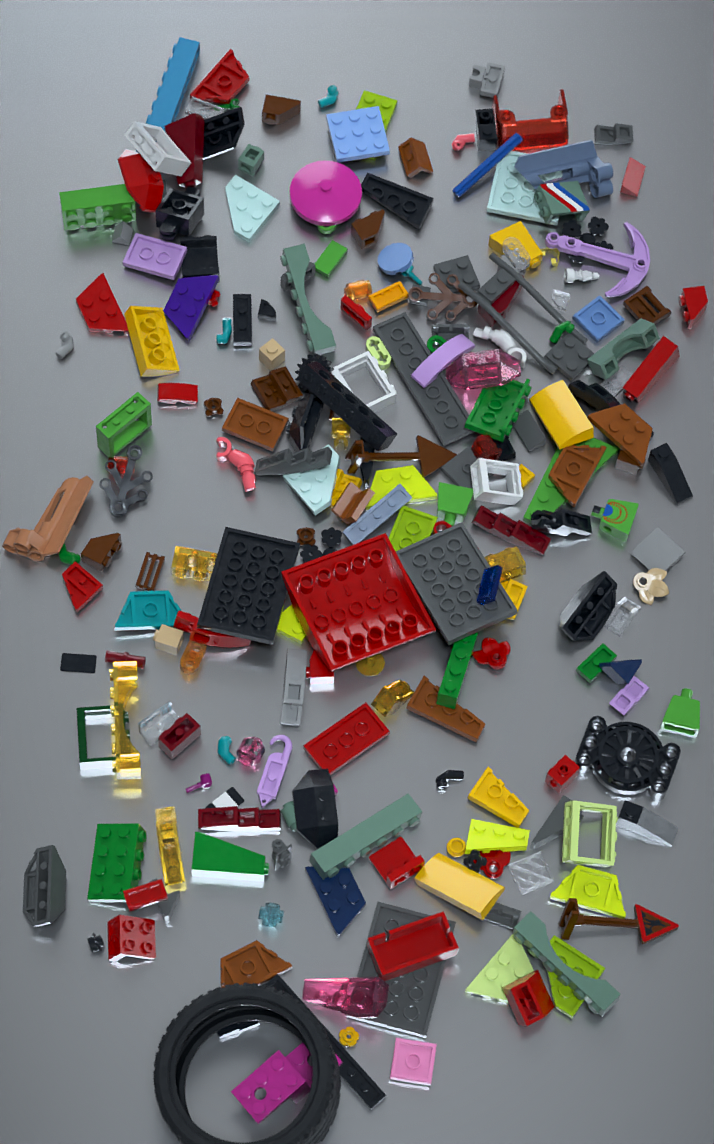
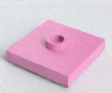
M396 1038L390 1079L431 1086L437 1044Z

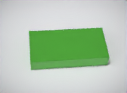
M332 240L314 263L315 271L328 278L345 256L348 248Z

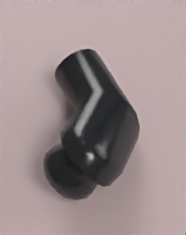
M446 770L437 776L435 780L437 788L445 789L449 780H463L464 772L461 770Z

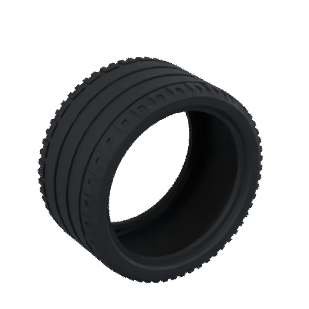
M235 983L225 985V988L217 987L214 990L207 991L208 994L204 996L201 994L198 998L193 999L189 1006H184L177 1013V1018L172 1019L170 1025L166 1028V1034H163L158 1045L159 1051L156 1052L154 1061L153 1082L161 1115L180 1144H319L320 1141L324 1140L337 1114L336 1111L340 1101L341 1078L338 1061L327 1032L308 1007L297 998H293L292 995L282 990L278 991L272 986L263 984L258 986L257 983H243V985ZM245 1021L273 1023L287 1029L298 1037L311 1054L313 1064L312 1086L303 1109L286 1128L271 1137L259 1141L245 1143L230 1142L206 1133L192 1121L185 1098L186 1076L195 1053L209 1037L229 1025Z

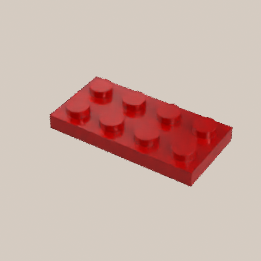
M365 702L303 745V749L319 769H328L330 775H332L388 736L390 731Z

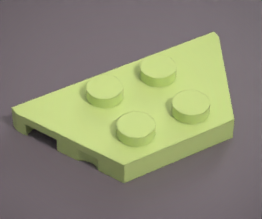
M513 934L465 989L467 994L471 995L473 993L481 995L483 998L497 999L500 1002L509 1003L502 988L534 971L522 945L514 939Z

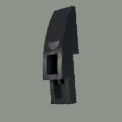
M581 380L569 383L568 388L573 393V396L583 399L589 406L596 408L595 412L621 405L610 392L598 383L587 385Z

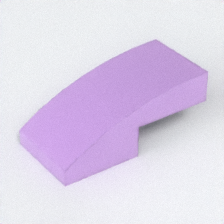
M633 676L629 684L621 689L609 704L625 716L647 693L649 687Z

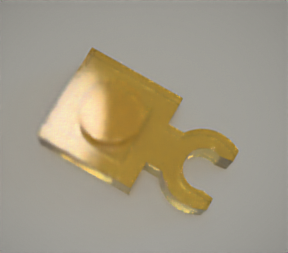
M332 418V438H336L334 440V449L337 450V445L342 443L344 444V450H347L348 440L346 438L351 436V427L341 418Z

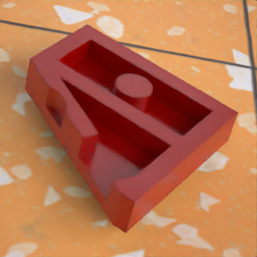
M76 561L62 573L63 581L77 613L103 589V584Z

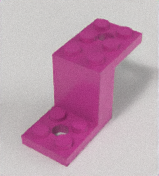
M303 1042L286 1057L278 1050L231 1091L258 1124L265 1120L287 1099L291 1098L297 1104L310 1092L313 1066L308 1064V1059L311 1056L309 1050ZM336 1055L338 1065L340 1066L343 1062ZM261 1088L265 1089L267 1092L266 1097L262 1100L256 1099V1091Z

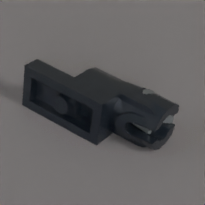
M563 508L556 512L536 510L531 515L532 529L563 537L572 532L585 536L592 534L591 519L588 515Z

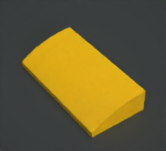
M130 306L124 315L141 377L178 373L180 369L163 308Z
M563 380L545 387L529 399L530 404L559 449L594 438L592 424Z
M441 853L434 855L414 877L417 886L481 920H484L505 890V887Z

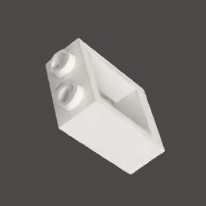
M478 458L470 466L474 500L514 506L523 498L519 464ZM488 473L505 475L508 493L490 490Z

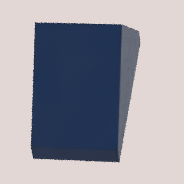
M642 659L599 663V667L616 684H629L642 664Z

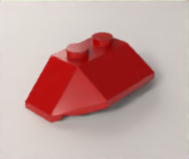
M126 149L118 158L126 189L140 205L142 211L155 213L156 208L161 203L164 190L161 174L154 171L138 151Z

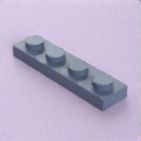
M401 484L397 485L359 517L356 522L347 527L342 532L352 545L360 543L408 503L412 496Z

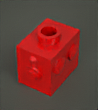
M565 754L549 769L545 782L560 794L578 776L580 767Z

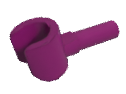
M202 774L200 776L201 782L186 788V792L189 793L201 787L209 788L212 785L210 774Z

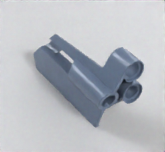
M593 140L520 155L514 166L535 189L540 184L578 181L579 183H589L590 191L594 198L613 194V184L610 178H613V167L609 162L603 163L600 160ZM562 170L561 178L543 182L538 176Z

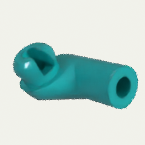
M330 85L327 88V96L318 100L320 108L336 102L339 91L335 85Z
M231 318L222 319L223 334L216 335L217 344L223 343L224 345L228 343L232 333Z
M223 736L218 740V754L229 765H232L236 761V757L229 751L232 739L229 736Z

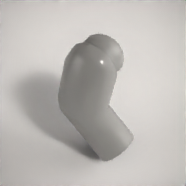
M68 332L60 334L62 347L56 352L57 357L63 359L74 347L73 338Z

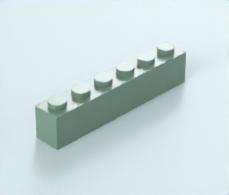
M408 793L311 853L309 862L323 880L328 876L332 878L344 866L346 868L350 867L357 858L361 856L362 858L366 857L372 852L373 848L377 846L382 847L388 842L389 838L393 836L398 837L404 832L405 828L417 825L420 822L422 811Z

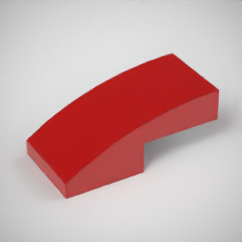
M159 383L157 402L173 405L177 402L195 405L198 402V385Z

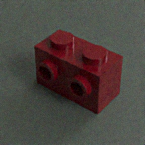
M186 713L178 718L168 730L160 734L158 738L159 748L173 760L201 735V726Z

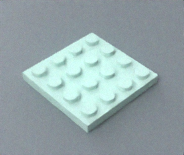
M511 151L497 163L487 212L545 223L540 215L538 204L534 200V193L537 189L514 167L518 157L527 153ZM562 170L538 176L543 182L562 177ZM559 215L553 216L549 224L557 226Z

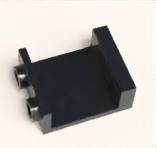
M205 235L202 237L187 236L180 238V245L187 247V253L182 262L183 278L217 275L220 278L217 236Z

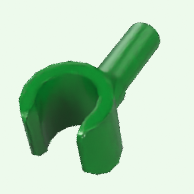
M235 98L231 100L230 104L215 105V110L238 108L240 106L236 105L239 104V100Z

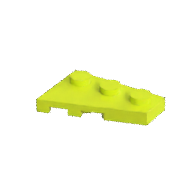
M471 819L465 854H471V851L474 849L482 851V853H490V850H501L502 852L527 850L530 830Z

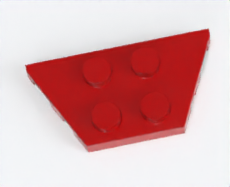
M230 49L190 94L191 100L229 104L249 82V75L242 68L240 61L234 56L233 50Z
M102 273L76 298V304L89 332L113 333V331L124 332V334H129L126 320L104 273Z

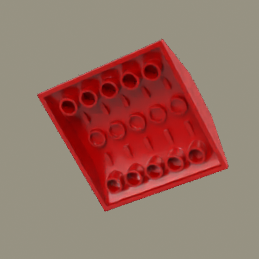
M386 533L281 572L294 612L312 648L330 671L436 631Z

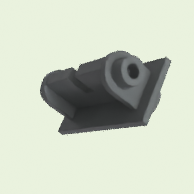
M438 322L432 324V336L438 335L449 341L455 336L463 334L469 339V324H438Z
M276 839L272 842V859L275 861V870L279 867H286L292 859V844L286 846L282 840Z
M496 902L484 919L514 929L518 923L521 911Z

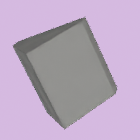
M125 222L116 225L112 243L130 245L133 228Z

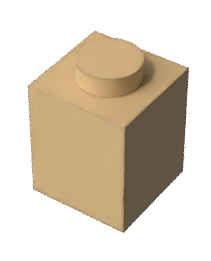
M272 338L259 348V360L270 371L274 370L285 361V349Z
M162 624L153 636L155 648L178 655L184 640V631Z

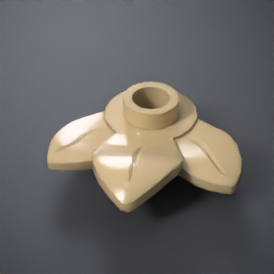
M652 568L647 573L640 572L635 575L633 586L639 591V598L642 602L652 605L654 597H664L669 594L667 585L662 581L667 575L665 570ZM641 578L646 580L645 585L640 584L639 580Z

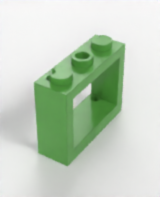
M137 392L96 425L97 446L109 459L113 458L152 425L151 403Z

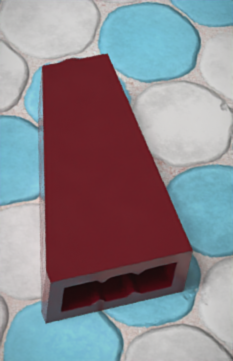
M193 113L164 126L166 134L191 162L182 176L176 175L178 185L185 189L201 184L203 174L204 117Z

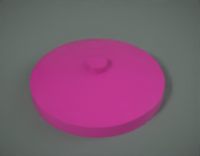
M316 161L302 167L295 174L290 184V202L293 209L302 219L315 225L333 226L343 223L357 212L361 204L362 187L358 177L350 168L338 162Z

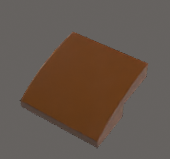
M286 366L271 370L267 376L253 379L251 382V386L264 408L272 412L292 404L303 397Z

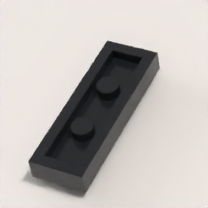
M233 294L234 346H252L251 294Z

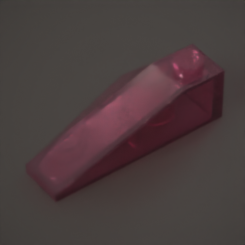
M380 977L305 979L302 999L355 1018H377L387 1005L389 985Z

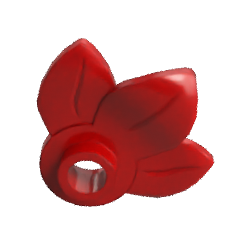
M486 637L482 641V649L472 654L479 664H489L491 668L500 670L507 662V656L511 651V647L507 641L498 643L494 638Z
M490 850V853H482L480 851V855L487 859V864L483 865L480 870L490 879L499 878L503 873V868L510 862L511 853L502 852L501 850ZM494 867L497 871L491 872L490 868Z

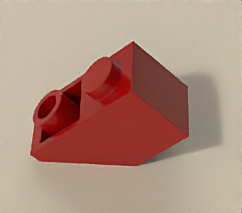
M705 286L683 288L681 296H679L680 307L683 306L684 310L682 313L683 321L687 323L688 329L695 325L706 310L708 299Z

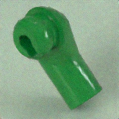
M571 321L559 324L555 327L549 340L557 343L562 333L565 331L571 333L575 325L571 324Z
M64 543L58 553L61 562L70 565L75 561L80 563V555L67 551Z

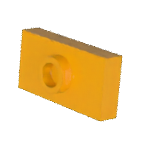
M398 281L369 295L368 300L378 313L407 299L408 292L401 281Z

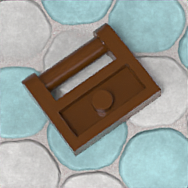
M649 286L644 287L623 302L625 308L637 321L641 318L657 324L662 319L668 318L672 313L669 308H665L653 295ZM643 297H646L659 311V313H657Z

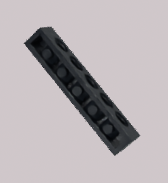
M318 361L305 365L297 377L300 382L376 451L390 446L398 433Z

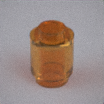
M362 279L347 283L346 288H344V295L348 296L352 301L366 298L372 294L369 280L365 281Z

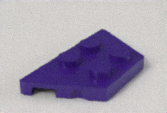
M217 275L179 278L163 310L189 341L220 279Z

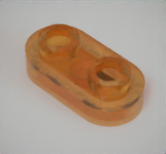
M192 640L188 642L180 659V669L182 672L194 674L198 671L206 654V644L197 643Z

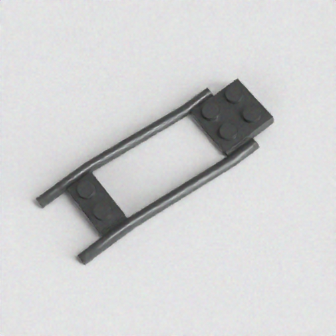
M494 252L491 253L489 258L501 269L477 293L463 281L459 283L458 288L484 308L547 371L553 375L558 370L572 382L589 365L587 359L595 354L584 345L588 339L574 328L571 333H567L542 357L491 305L517 281L559 324L567 320L521 274Z

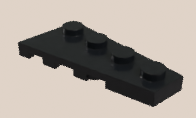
M368 172L361 184L363 193L418 230L434 199Z

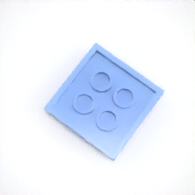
M379 106L326 114L331 141L338 163L390 155Z

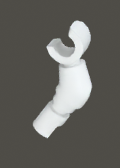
M485 326L484 330L476 327L473 336L485 340L491 339V342L496 343L504 354L507 355L506 367L510 366L512 359H518L521 361L520 367L525 368L526 353L523 349L517 348L514 338L506 330H492V327Z

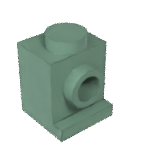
M248 144L238 159V169L254 177L255 172L264 160V151L258 146Z

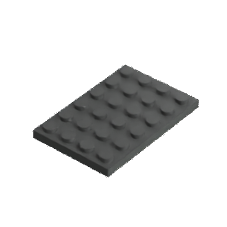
M462 522L396 551L419 598L448 645L517 614V608Z
M377 902L368 938L385 932V942H387L389 930L431 915ZM448 920L450 932L452 931L453 933L456 922ZM366 942L346 1017L426 1038L446 960L381 983Z

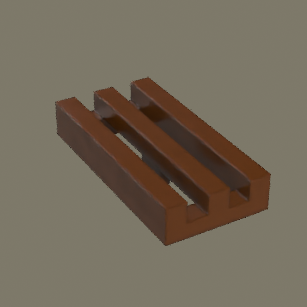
M146 552L135 585L136 588L145 591H155L165 556L159 557L157 554L151 555L150 552ZM149 559H150V560H152V561H151V564H150V567H149V570H148V573H147V576H146L144 585H141L142 580H143V577H144V574H145V571H146V568H147V565H148V562H149ZM156 561H158L159 564L151 587H149L148 584Z

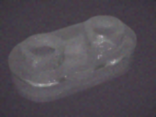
M506 238L503 241L502 250L508 260L518 270L527 269L531 261L529 253L517 238Z

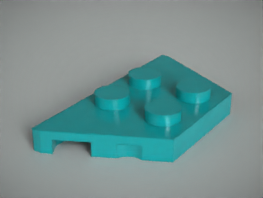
M169 590L132 591L128 595L114 630L160 629L162 624L173 627L177 613L181 609L174 602Z

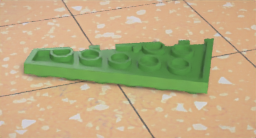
M596 438L574 444L575 446L589 445V447L593 448L607 447L592 477L613 455L615 456L619 452V448ZM557 448L528 506L523 521L532 524L531 515L536 510L556 512L567 502V499L548 478L563 448Z

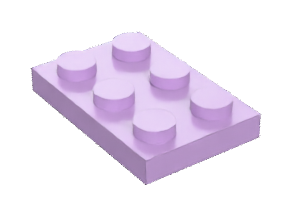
M135 233L123 260V266L175 280L187 253V247Z

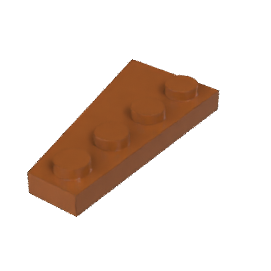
M424 675L408 702L406 709L477 743L486 724L468 709L462 708L458 702L455 709L436 704L440 687L433 685Z

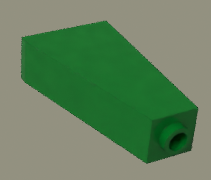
M195 832L192 876L264 882V875L269 873V863H266V856L204 833Z

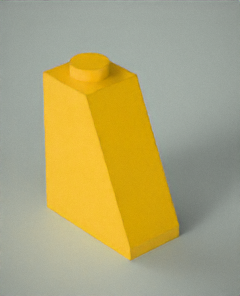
M521 221L489 235L488 245L490 248L501 255H506L509 251H512L527 262L526 270L536 268L541 264L543 253Z

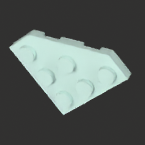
M237 175L225 187L234 234L249 243L279 207L280 201Z
M329 444L324 448L329 446L332 450L330 465L314 470L283 475L284 480L315 516L331 505L332 492L337 479V469L340 465L339 455Z

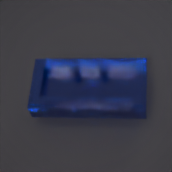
M496 565L484 569L477 597V603L480 605L495 601L503 569L501 566Z

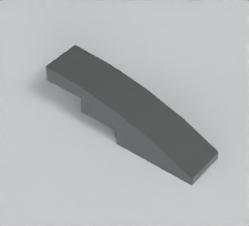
M328 446L312 452L308 447L292 453L288 448L258 459L254 473L256 475H283L314 470L330 465L332 450Z

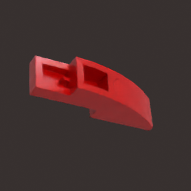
M180 610L177 613L173 627L190 633L189 640L209 646L228 648L249 646L251 640L199 629L197 628L198 617Z

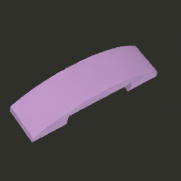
M463 334L455 336L426 358L412 373L411 377L423 388L427 387L453 361L460 356L464 357L474 349L475 344Z

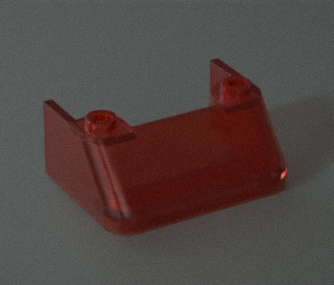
M560 89L558 104L551 108L550 118L516 121L512 111L499 110L497 95L493 96L492 108L496 124L498 148L515 133L519 134L523 139L512 150L529 154L568 145V109L564 89Z

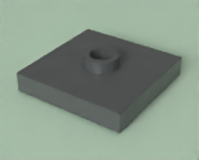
M468 446L443 465L441 470L455 485L473 489L470 466L481 457ZM488 473V478H490L494 474Z

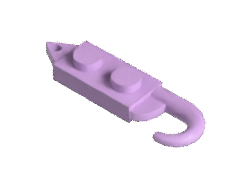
M276 735L270 741V745H273L275 741L282 740L285 743L283 753H272L267 759L257 789V795H259L262 808L273 799L276 800L292 751V742L285 735Z

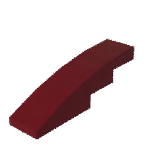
M482 505L478 508L471 522L507 542L540 555H544L551 538L532 529L531 526L521 520L516 522L501 512L497 515Z
M238 806L198 809V828L217 831L281 830L280 809L260 810L259 807L239 809Z

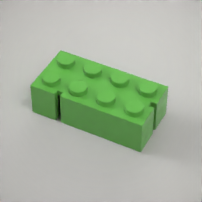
M125 184L59 192L64 230H76L80 226L93 228L100 225L136 221L135 200L127 191Z

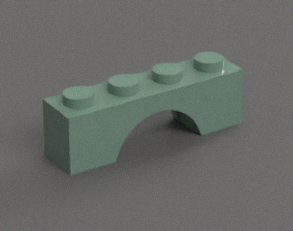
M640 318L589 357L587 361L592 374L607 380L620 370L618 362L625 354L636 349H647L660 339L655 324Z

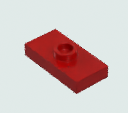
M345 295L341 298V310L365 330H368L372 326V317L365 312L360 304H356L348 296Z
M162 879L123 891L129 912L168 899Z

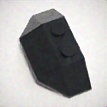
M242 107L204 120L203 160L236 148L245 125Z
M314 393L301 399L297 407L294 406L291 416L294 417L293 421L287 425L288 441L295 452L310 448L325 404Z
M606 571L601 572L584 584L560 614V628L572 641L593 640L615 612L617 583Z
M328 769L308 770L292 790L296 830L316 849H319L338 837L335 791Z

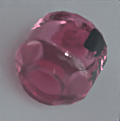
M258 737L244 738L236 751L238 761L247 767L257 765L265 753V746Z

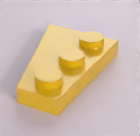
M488 766L469 793L467 799L519 828L527 817L529 809L514 793H511L504 786L505 784L501 779H497Z

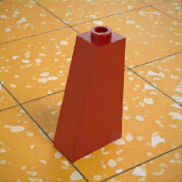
M663 336L622 387L625 393L624 396L631 402L635 400L639 403L680 357L678 346Z

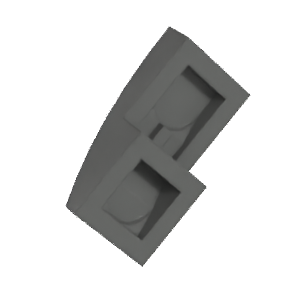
M615 123L614 127L596 125L594 128L596 144L614 145L633 142L632 125Z

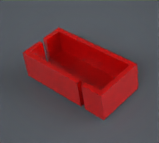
M444 911L389 930L387 942H385V932L367 938V948L381 983L457 956L459 949L452 931L450 932V925Z

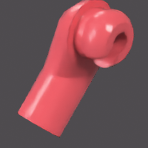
M474 133L457 135L452 142V148L455 151H460L466 143L475 142Z

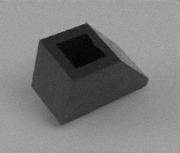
M493 108L475 110L478 152L496 150L498 138Z

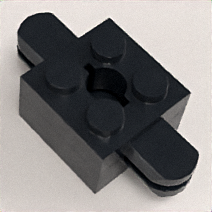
M188 187L184 192L170 188L155 210L156 227H159L160 237L164 240H173L177 233L186 236L191 235L204 215V198L200 197V191L197 188Z

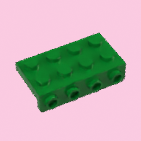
M491 371L464 428L503 442L506 435L510 436L513 428L511 424L512 422L516 423L519 416L518 410H522L524 407L525 396L529 397L532 389L529 386L530 379H526L525 383H521Z
M139 823L97 824L87 896L89 902H126L123 891L138 886L139 880L142 877L140 867L141 861L144 860L143 844L147 839L146 831Z

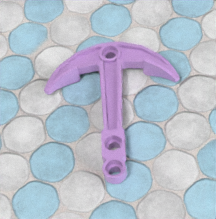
M628 222L624 223V227L629 237L630 248H633V255L583 243L581 240L573 237L559 236L556 232L547 234L545 239L546 246L551 249L557 248L561 252L575 256L580 255L628 271L626 279L623 277L616 286L605 293L606 297L625 295L637 288L645 278L650 264L649 247L644 237Z

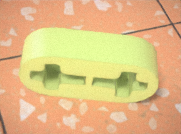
M375 336L368 338L366 341V351H369L371 356L377 359L378 367L381 370L389 368L391 356L380 338ZM372 343L377 345V351L374 346L371 347ZM380 355L383 360L386 359L385 363L383 361H380Z

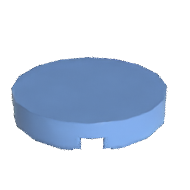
M400 242L386 246L378 256V264L381 271L389 275L405 272L414 261L410 246Z

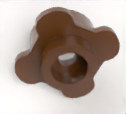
M219 398L205 400V414L209 417L214 414L222 415L224 412L223 408H221L222 400Z
M304 527L296 531L298 535L297 543H300V546L304 544L313 546L316 543L314 539L315 530L313 528Z

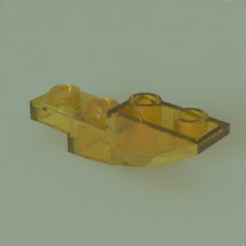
M175 806L155 809L165 886L184 883L185 875Z

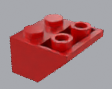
M538 970L502 988L518 1025L529 1026L544 1018L554 1008V1004Z

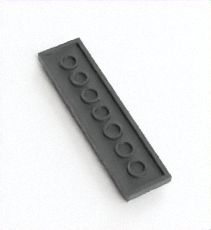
M406 312L373 326L375 335L380 338L391 356V361L443 446L474 433L475 431L464 428L469 414L442 371L438 374L437 379L425 388L411 377L419 365L431 355V352Z

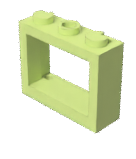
M574 800L565 803L563 863L605 868L614 866L616 856L615 842L617 841V806ZM580 811L603 814L600 859L578 857Z

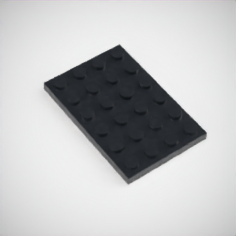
M225 527L197 628L273 645L287 596V589L281 572L295 567L300 543Z

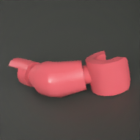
M217 438V445L220 448H227L225 452L217 453V460L221 462L229 460V462L237 467V470L242 475L245 492L255 489L256 477L253 474L255 464L251 456L240 450H233L231 442L227 438Z

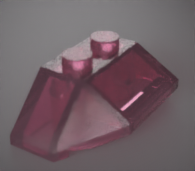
M500 349L462 353L446 368V377L450 385L464 390L503 386L515 377L521 376L520 360Z

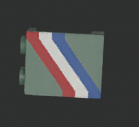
M578 181L540 184L534 193V200L538 204L540 215L543 217L545 224H549L553 216L574 214L577 221H584L590 211Z

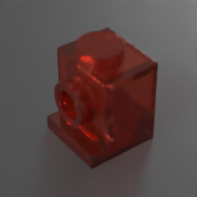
M489 434L476 437L471 447L477 459L484 458L498 461L502 453V449L497 448L496 443Z

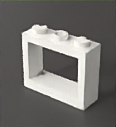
M134 121L125 133V137L154 171L182 176L191 164L190 160L161 127Z
M367 351L333 367L334 370L331 371V374L335 375L351 391L343 377L366 366L384 394L383 397L366 404L375 413L394 404L397 391L387 381L388 378L385 371H381L378 367L377 359Z

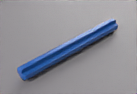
M517 133L510 137L453 189V193L457 197H461L523 140L522 137Z

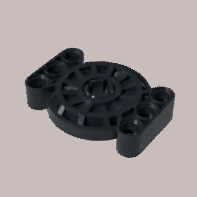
M593 716L587 725L575 758V763L580 767L579 773H587L592 769L597 780L604 787L615 793L630 795L648 790L649 796L652 799L662 800L667 793L681 749L675 743H668L662 746L656 734L641 724L618 722L607 727L603 717ZM598 725L601 729L595 730L592 726ZM592 742L595 746L589 747L586 743ZM630 751L633 761H625L621 756ZM672 752L675 757H670L666 753ZM585 759L588 761V764H582L579 760ZM666 769L669 774H663L660 770ZM660 786L663 791H657L654 787Z

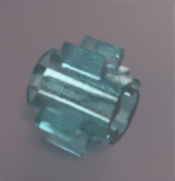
M268 902L265 904V907L261 906L258 919H262V924L267 927H276L277 923L282 922L284 911L280 910L279 904Z

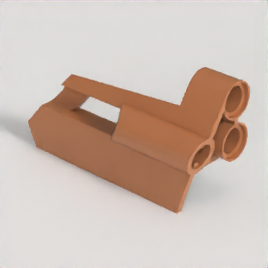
M88 475L81 479L76 477L66 479L61 487L57 489L34 530L20 529L19 527L9 530L2 547L8 552L29 557L34 561H42L45 556L59 553L94 481Z

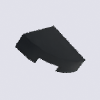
M261 299L258 318L276 321V311L268 301Z

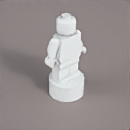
M565 268L564 270L565 283H573L575 280H583V282L591 281L592 279L598 280L600 277L597 272L592 273L587 270L574 271L571 268Z

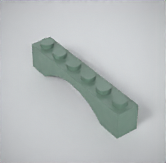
M305 243L284 248L280 259L282 266H286L287 269L285 273L287 282L292 285L291 295L298 305L296 307L297 315L303 321L301 324L303 334H307L308 341H306L309 352L312 351L313 356L314 354L322 355L335 351L336 343L332 330L314 314L306 298L304 277L310 259Z
M530 911L514 927L512 933L514 939L519 944H524L534 958H539L549 972H554L559 976L558 979L564 986H569L573 989V993L578 999L587 1002L589 1009L593 1013L603 1016L619 1000L621 994L606 980L584 976L572 970L557 956L547 936L546 925L534 913Z

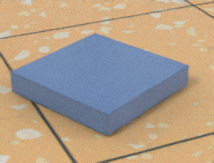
M600 295L575 313L572 318L596 343L618 328L625 320Z

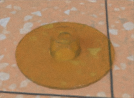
M381 653L356 662L358 671L365 676H376L382 672L385 666V660Z

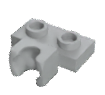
M489 62L487 68L474 65L472 76L469 78V86L480 89V95L497 99L505 66Z

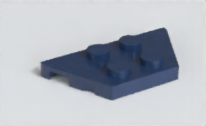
M307 866L305 871L336 936L340 937L344 929L352 923L355 916L366 906V901L350 868H341L337 875L332 878L328 876L323 880L313 866Z

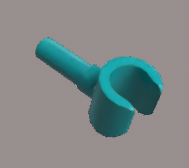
M413 265L405 272H402L403 276L412 278L419 285L423 283L412 272Z

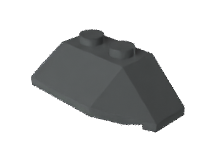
M54 845L36 848L34 856L24 873L23 913L33 926L38 927L52 924L65 910L66 869Z

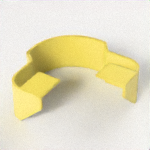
M546 247L545 249H540L543 256L547 250L555 251L558 254L557 263L555 258H551L553 266H558L560 252L557 248L551 249Z

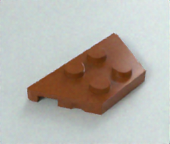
M625 403L588 415L587 418L595 427L640 467L643 465L653 429Z
M571 445L563 448L548 478L571 506H576L603 457L606 446L593 448L589 447V445Z
M256 940L221 958V988L235 983L243 985V983H257L259 986L271 980L277 974L281 975L291 970L292 965Z

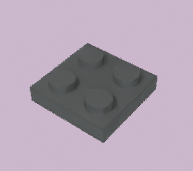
M468 255L434 264L433 269L435 273L440 276V280L453 294L460 293L454 286L447 284V277L450 274H455L459 282L463 281L472 290L480 289V283ZM449 278L451 283L456 282L455 278Z

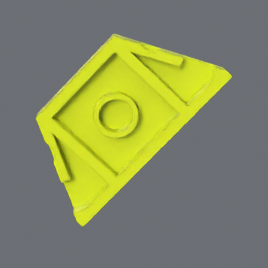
M413 465L378 470L375 473L370 488L375 494L365 509L369 510L399 484L412 496V499L406 504L437 499V493Z
M577 865L572 870L570 875L561 882L549 898L563 903H567L569 898H577L578 907L625 919L626 916L622 904V895L618 887L617 875Z

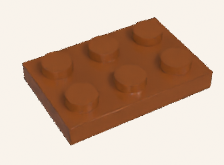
M237 397L222 426V431L273 452L289 422V418Z

